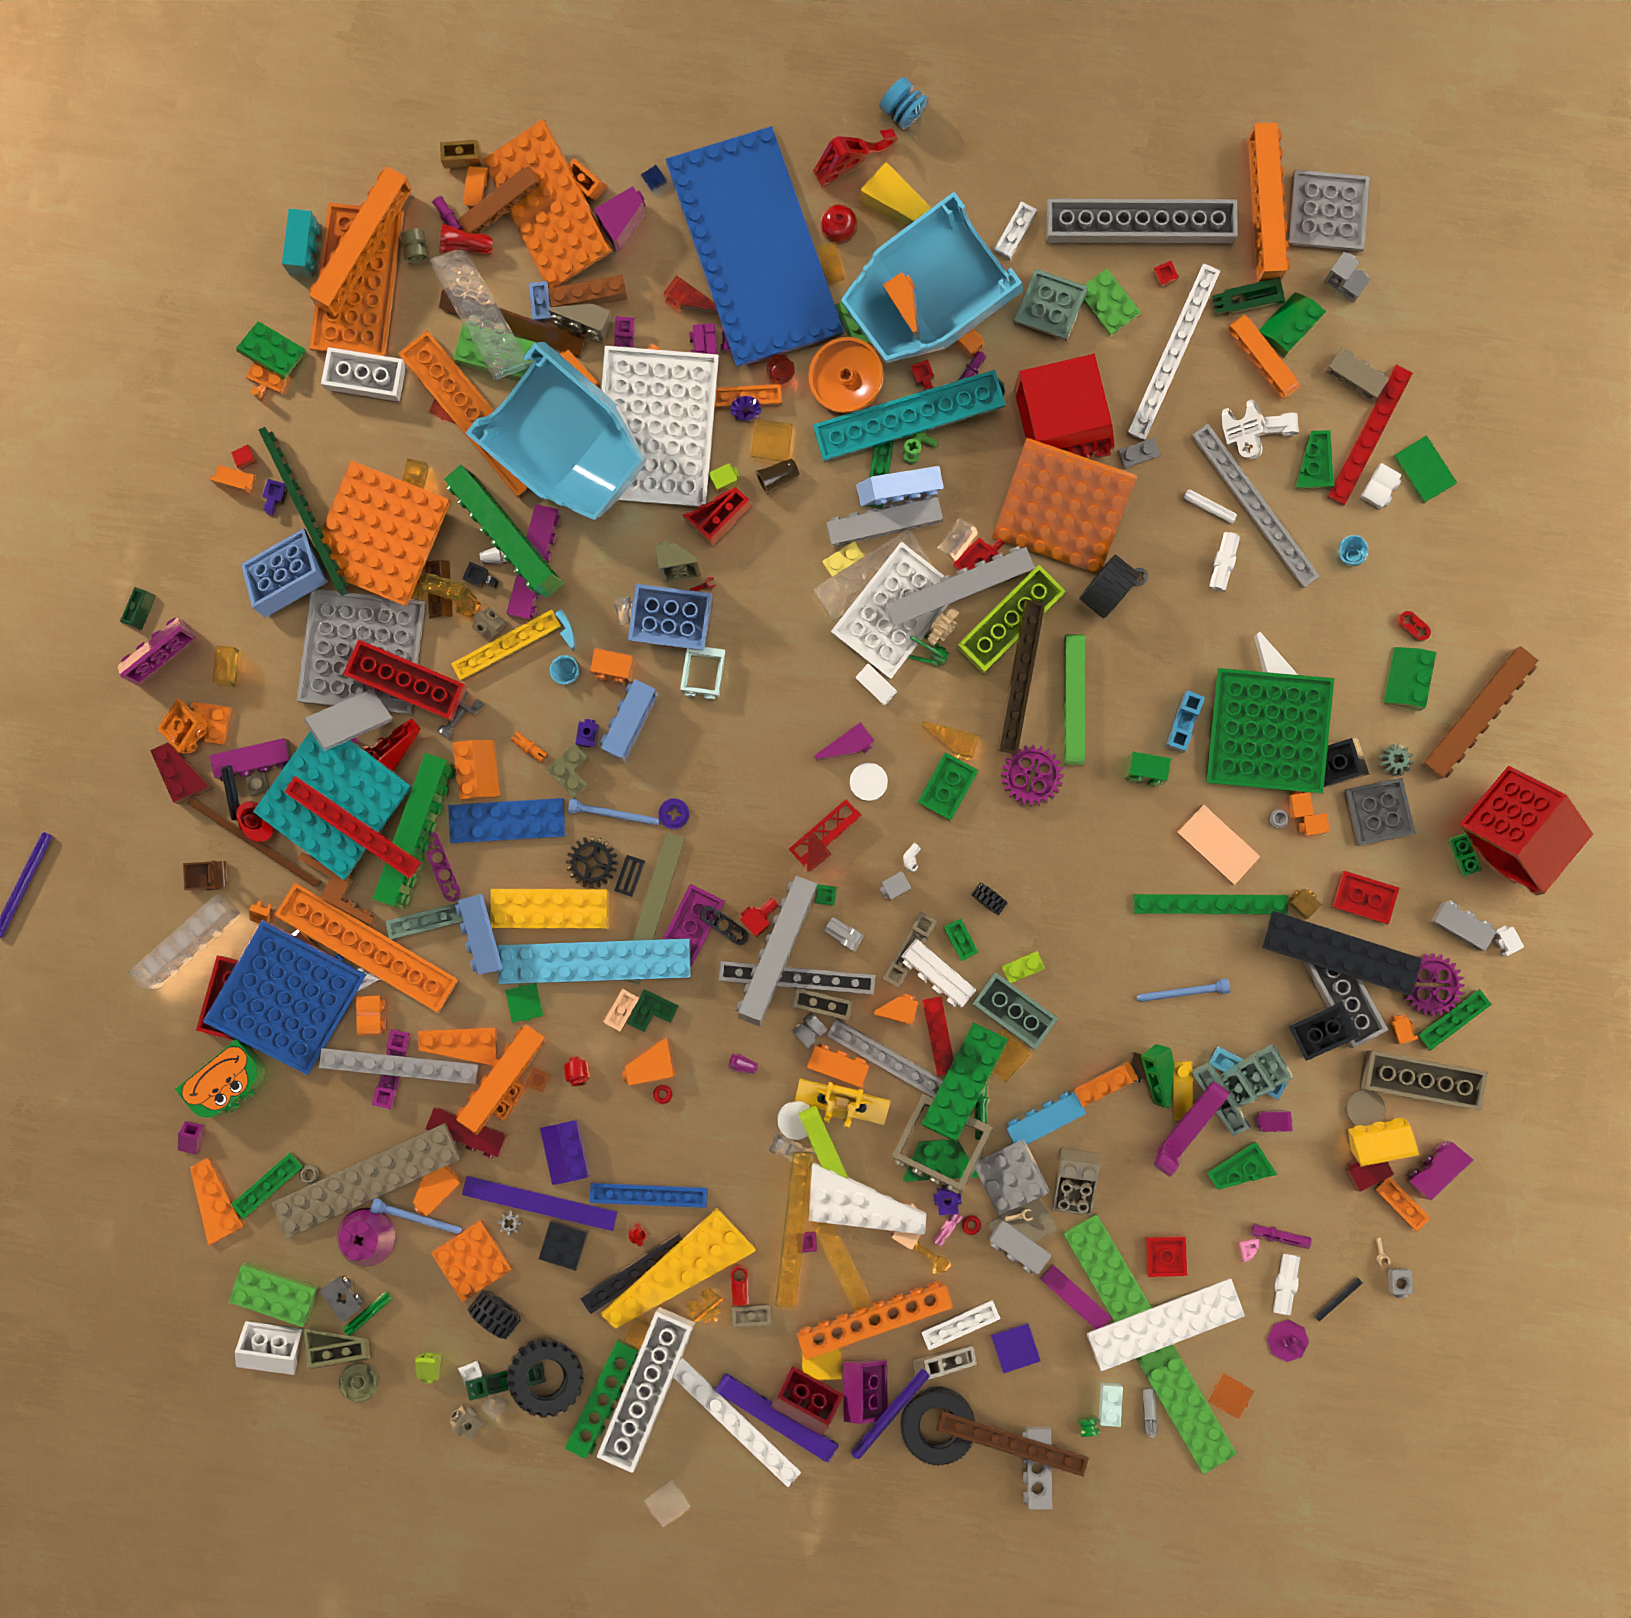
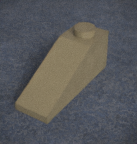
M973 1345L912 1360L915 1375L920 1369L926 1370L930 1375L927 1380L977 1365Z

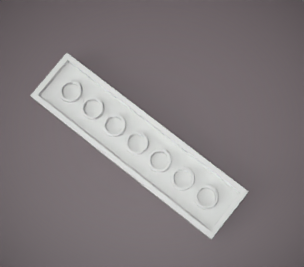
M1227 1279L1087 1333L1099 1369L1104 1371L1234 1321L1245 1315L1232 1279Z

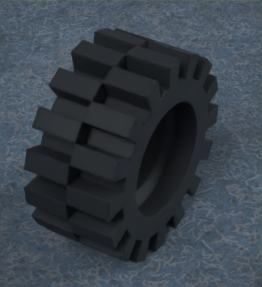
M981 882L971 894L979 903L997 915L1008 904L1003 897Z

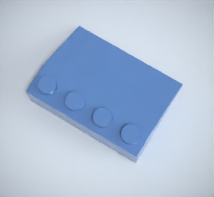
M305 528L241 564L252 608L265 618L329 582L325 567Z
M635 584L628 641L704 650L712 605V593Z

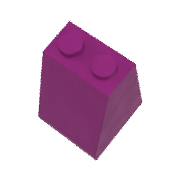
M633 186L594 209L599 225L616 252L621 250L645 215V199L640 190L636 191Z

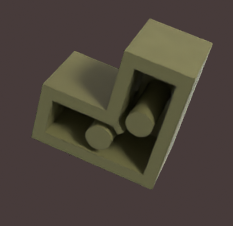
M575 744L570 746L546 769L574 799L588 787L576 772L589 758Z

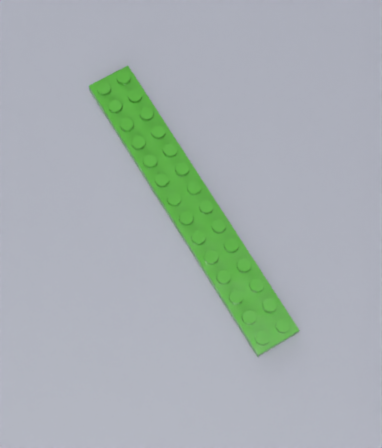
M1097 1214L1063 1233L1114 1322L1152 1308ZM1173 1344L1136 1358L1203 1474L1237 1455Z

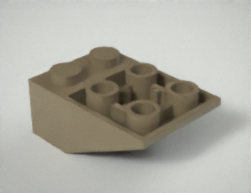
M595 304L549 307L548 310L555 325L562 328L564 326L569 327L572 332L579 335L582 333L589 335L588 338L599 342V340L605 341L613 323L610 310Z
M1061 1148L1053 1210L1091 1215L1100 1171V1153Z

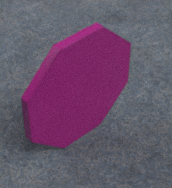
M1289 1319L1274 1324L1267 1337L1272 1355L1286 1362L1301 1358L1309 1344L1305 1328Z

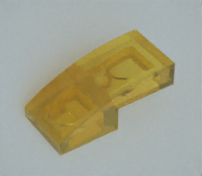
M836 242L818 245L821 266L827 283L844 280Z

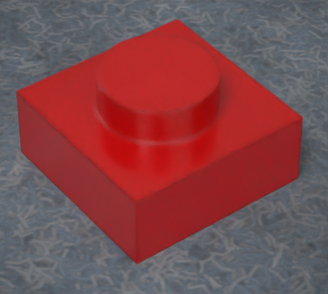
M1172 261L1153 269L1161 287L1179 278Z

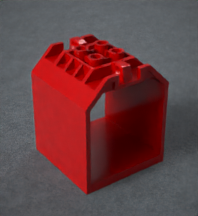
M1095 353L1019 371L1013 391L1025 439L1029 438L1091 460L1111 456V450L1115 447L1113 425Z
M1509 765L1459 824L1489 865L1509 881L1515 884L1518 882L1527 887L1529 892L1536 896L1546 893L1593 836L1592 831L1568 795Z

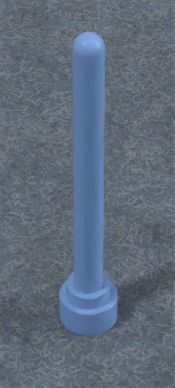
M570 798L568 813L571 814L580 813L581 811L651 825H659L660 820L655 817L585 805L578 801V799Z
M1228 978L1220 979L1216 984L1137 995V1001L1144 1002L1216 991L1221 994H1229L1230 986Z
M374 1198L370 1213L376 1215L383 1212L451 1233H462V1228L385 1205V1202L378 1198Z

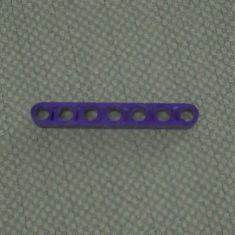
M724 1373L714 1389L727 1400L825 1462H830L839 1447V1444L823 1434L821 1436L771 1408L773 1403L771 1400L727 1373Z

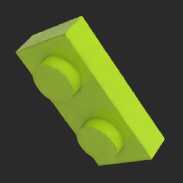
M1038 951L1002 966L1008 982L1013 983L1045 969Z

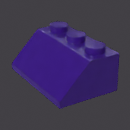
M578 1119L540 1128L552 1185L590 1177Z

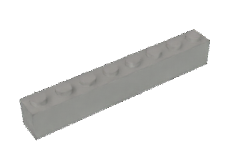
M1020 546L1010 549V554L1003 556V553L993 556V561L986 563L983 560L974 564L976 567L974 569L968 570V567L957 571V576L951 578L949 574L940 578V583L934 585L933 582L922 586L923 590L916 592L913 589L904 593L905 597L898 599L896 596L887 600L888 604L884 605V609L891 626L894 627L1034 569L1035 567L1027 547L1021 549Z
M795 876L794 881H790L786 891L789 893L787 898L783 897L779 908L781 912L779 915H775L772 923L774 929L767 934L765 940L767 942L766 948H762L759 953L758 959L760 962L758 966L755 965L751 973L753 979L751 983L747 982L743 992L746 994L743 1001H739L736 1009L739 1019L757 1026H761L817 891V883L799 876Z
M721 961L719 981L751 983L753 967L755 965L758 966V964ZM785 967L777 986L874 995L875 975Z
M328 1048L321 1049L319 1068L470 1084H477L479 1064Z

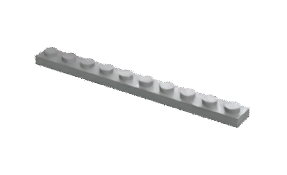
M1209 424L1192 435L1193 439L1300 585L1305 588L1319 578L1320 575Z

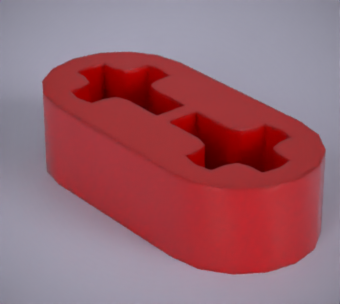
M1405 611L1399 615L1398 625L1414 640L1422 642L1430 637V627L1411 611ZM1403 616H1410L1411 619L1409 621L1413 626L1410 623L1405 624ZM1416 628H1418L1419 630L1424 629L1425 636L1422 635L1421 637H1419V631Z

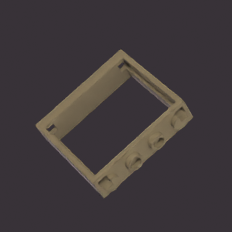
M922 1094L892 1157L896 1160L895 1163L905 1168L907 1165L913 1168V1173L921 1177L925 1174L930 1177L929 1180L937 1185L941 1183L947 1185V1189L951 1192L958 1193L960 1191L964 1193L994 1129L971 1116L969 1117L966 1125L983 1133L958 1183L901 1155L924 1107H930L934 1100Z

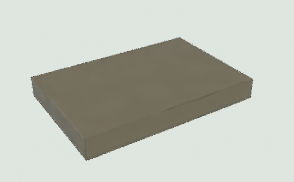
M1040 1197L1012 1209L988 1223L993 1233L1001 1220L1006 1222L1005 1217L1017 1215L1023 1209H1030L1032 1211H1027L1025 1217H1033L1032 1220L1017 1219L1007 1223L1033 1242L1057 1230Z

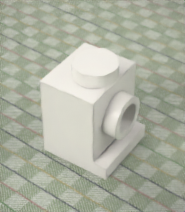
M1504 925L1496 929L1495 936L1497 939H1495V942L1504 951L1501 953L1502 957L1509 956L1524 948L1514 927H1506Z

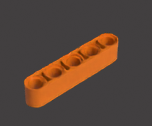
M1246 315L1241 316L1228 326L1232 336L1283 399L1300 388L1296 377Z

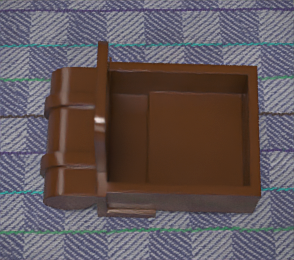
M212 860L209 862L183 863L184 890L208 891L227 888L228 867L226 861Z

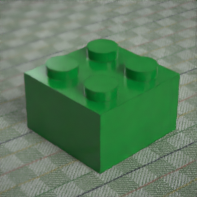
M1133 751L1128 756L1125 778L1129 779L1131 783L1140 784V782L1144 781L1148 782L1149 786L1159 787V785H1163L1168 781L1171 758Z

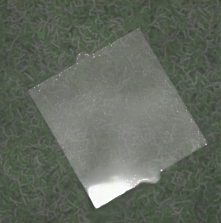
M673 1480L644 1500L652 1511V1516L657 1518L662 1527L691 1507L683 1496V1491L679 1490Z

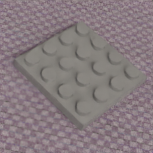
M1294 170L1288 235L1289 245L1363 252L1370 176Z

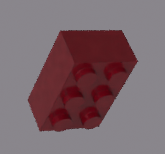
M792 1366L785 1376L771 1408L823 1436L844 1394Z

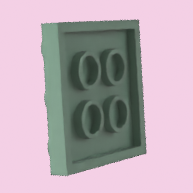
M1035 269L1014 322L1068 341L1088 287Z

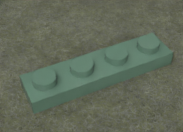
M458 903L385 921L389 939L393 940L463 922L461 915L458 916L455 905Z

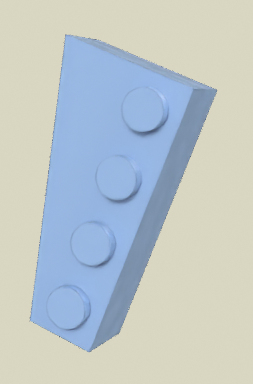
M939 466L873 476L856 484L861 507L873 504L880 505L888 501L898 502L908 497L916 499L920 498L923 494L934 496L938 494L937 491L944 488Z

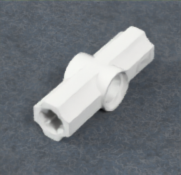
M1224 532L1219 551H1217L1214 559V570L1209 583V588L1223 592L1226 590L1230 572H1232L1235 565V554L1240 541V536L1231 532Z
M1283 1253L1280 1273L1277 1275L1275 1282L1276 1296L1273 1308L1275 1313L1291 1315L1293 1298L1297 1293L1299 1282L1297 1277L1300 1263L1299 1256Z

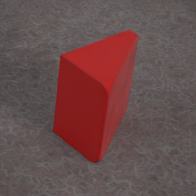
M248 444L231 452L239 470L257 462Z

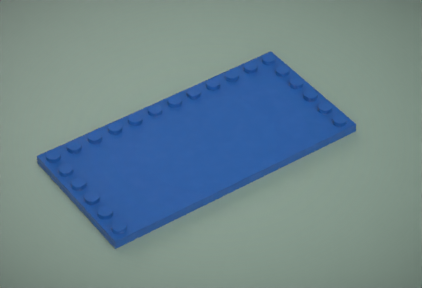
M772 126L665 159L736 368L844 334Z

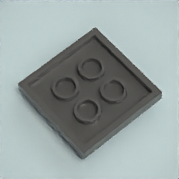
M1403 778L1345 790L1358 846L1416 834Z

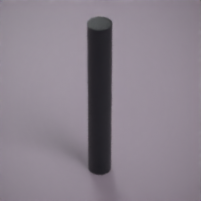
M1357 1277L1315 1314L1314 1317L1320 1322L1362 1285L1363 1282Z

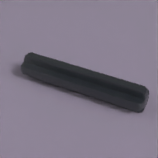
M231 765L222 766L221 772L230 817L232 820H237L236 812L240 803L233 768Z

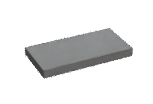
M370 689L306 717L304 722L323 751H326L391 722L392 717L375 691Z

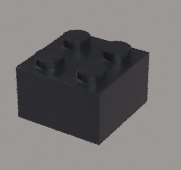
M551 1220L539 1260L576 1271L580 1264L589 1231Z

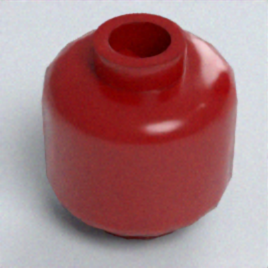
M579 1056L571 1057L569 1062L564 1065L566 1082L574 1087L585 1085L586 1081L590 1079L589 1063Z

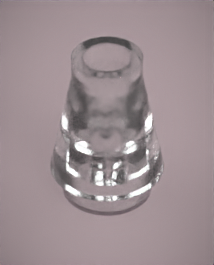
M630 597L615 598L614 607L620 625L630 624L632 612Z

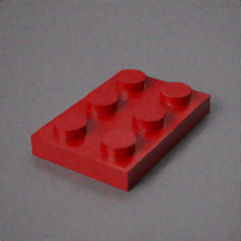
M1343 871L1332 908L1389 925L1400 888Z

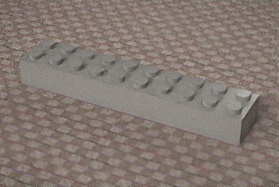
M1048 199L1046 205V243L1234 244L1238 236L1237 200Z

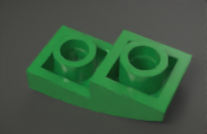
M1462 833L1448 838L1462 876L1481 871L1477 853L1473 851L1467 834Z

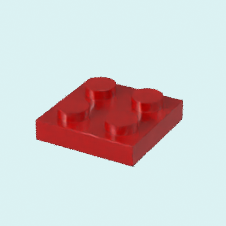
M1186 1236L1146 1237L1147 1277L1187 1276Z

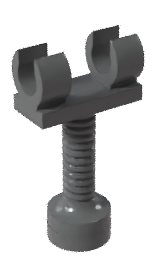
M465 691L462 701L467 697V691ZM477 699L471 708L461 701L460 708L455 714L453 721L448 722L447 725H441L437 731L449 740L453 735L452 728H454L466 711L474 716L477 715L484 705L480 700Z

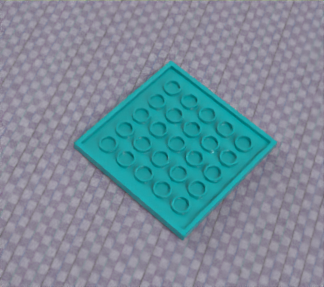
M310 731L253 812L341 879L346 880L367 849L287 795L284 791L294 776H298L377 832L381 831L412 785L351 740L323 751Z

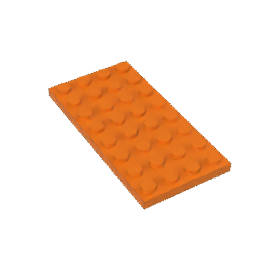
M540 120L482 159L497 188L521 169L528 166L532 168L539 179L540 186L511 208L509 213L544 281L548 282V289L560 286L613 252L546 120Z
M328 202L319 273L323 267L327 266L330 254L336 251L339 246L338 242L341 236L347 233L350 221L356 218L359 206ZM400 210L337 316L334 317L315 305L309 347L311 351L327 352L328 347L386 356L401 241L400 234L402 233L404 217L403 210Z

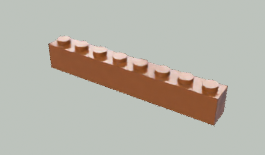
M1522 646L1516 648L1421 766L1437 779L1448 778L1454 771L1453 765L1456 762L1459 764L1464 759L1466 749H1471L1478 741L1476 737L1479 733L1483 734L1489 728L1488 722L1491 719L1497 718L1501 713L1500 707L1503 704L1507 705L1511 701L1513 691L1515 689L1519 690L1525 683L1523 679L1527 674L1530 676L1536 670L1537 666L1535 664L1539 660Z

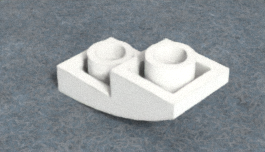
M867 664L855 677L884 705L898 692L870 664Z

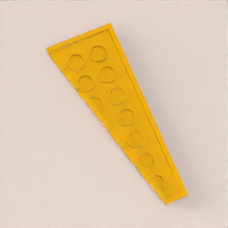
M716 1208L602 1312V1316L616 1329L756 1251V1248Z

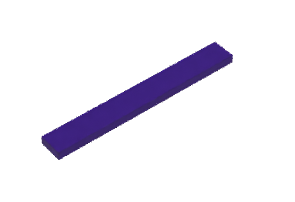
M466 1176L462 1192L464 1196L610 1231L614 1230L618 1213L617 1211L471 1176Z

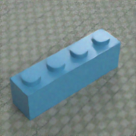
M1067 1091L1059 1096L1060 1100L1056 1102L1050 1100L1042 1104V1109L1038 1111L1032 1109L1025 1113V1118L1019 1120L1017 1117L1009 1121V1126L1006 1127V1130L1012 1142L1015 1143L1024 1139L1026 1144H1029L1085 1115L1086 1112L1075 1092L1070 1093V1091Z

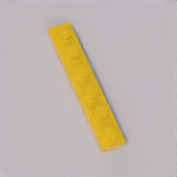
M551 609L451 663L459 680L462 681L561 628V625Z

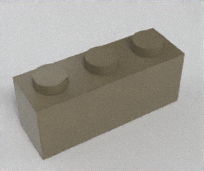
M1342 348L1325 371L1372 402L1379 396L1389 380L1384 372L1373 369L1367 361L1357 359L1351 351L1343 350Z
M796 988L792 1007L849 1021L853 1001Z

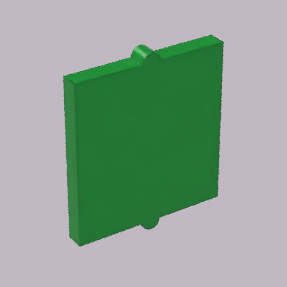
M537 983L525 986L519 985V987L505 990L512 1023L523 1020L530 1021L532 1018L543 1016Z

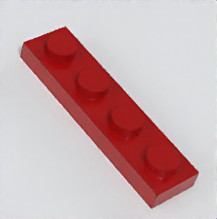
M942 996L922 1000L937 1076L947 1074L954 1061Z

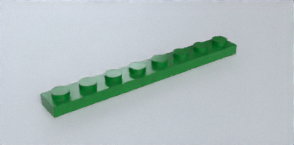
M1133 895V914H1271L1272 911L1285 915L1288 914V895Z

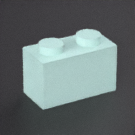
M1101 1382L1098 1422L1102 1426L1121 1427L1123 1386L1119 1383Z

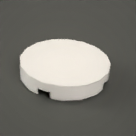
M861 764L851 774V790L861 800H877L887 789V775L877 764Z
M802 1101L785 1104L777 1116L781 1133L793 1140L808 1137L798 1113L811 1107Z

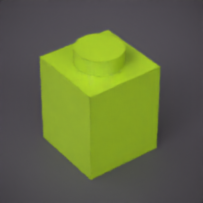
M728 463L709 472V477L717 493H720L737 485L739 474L736 468H731Z

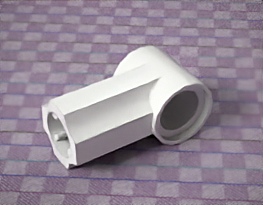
M1297 413L1264 417L1267 434L1282 433V435L1289 436L1299 433Z

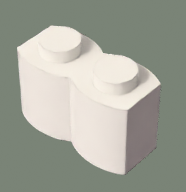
M1381 463L1375 470L1360 498L1378 509H1381L1383 506L1387 507L1392 499L1390 496L1392 490L1396 491L1401 484V480H1399L1401 474Z

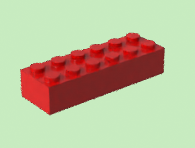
M359 639L343 672V675L351 680L451 722L467 689L464 683Z

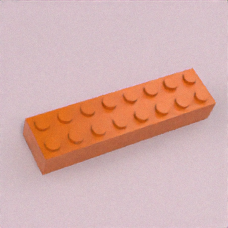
M1278 122L1255 123L1248 138L1258 282L1279 277L1282 280L1290 268V259L1286 257L1289 242L1288 239H1285V233H1287V221H1284L1286 203H1283L1282 197L1285 195V185L1281 182V177L1284 175V168L1280 166V159H1282L1283 154L1282 147H1279L1281 129H1278Z
M388 166L379 173L376 185L370 188L365 203L363 202L359 206L358 214L355 219L353 218L350 221L347 233L341 236L338 242L339 246L336 251L330 254L327 266L321 269L319 279L310 287L309 296L314 304L334 317L339 313L413 190L406 176Z

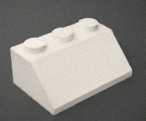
M245 1321L235 1350L236 1367L294 1375L300 1356L303 1329Z

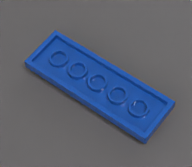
M563 798L448 805L451 844L566 837Z

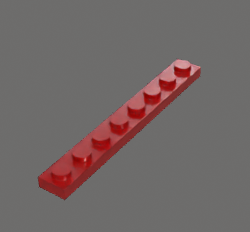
M1397 364L1394 366L1388 382L1379 395L1327 498L1343 506L1346 504L1413 372Z
M294 776L284 791L287 795L409 879L414 876L422 862L298 776Z

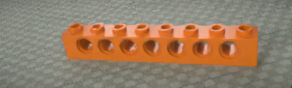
M936 1281L930 1283L927 1288H915L910 1291V1294L904 1296L899 1294L893 1296L890 1301H878L873 1304V1307L867 1309L862 1307L855 1310L853 1314H841L836 1317V1320L830 1322L829 1320H824L818 1323L816 1327L811 1328L808 1326L800 1329V1332L796 1333L804 1359L813 1358L952 1309L953 1305L944 1282ZM927 1296H934V1300L932 1303H925V1298ZM909 1302L916 1303L915 1308L912 1310L906 1309ZM890 1309H897V1314L895 1316H888V1311ZM872 1315L879 1316L876 1323L869 1322V1318ZM853 1322H860V1327L858 1329H851V1324ZM835 1328L842 1329L839 1336L832 1335V1331ZM816 1335H823L821 1342L816 1343L813 1341Z

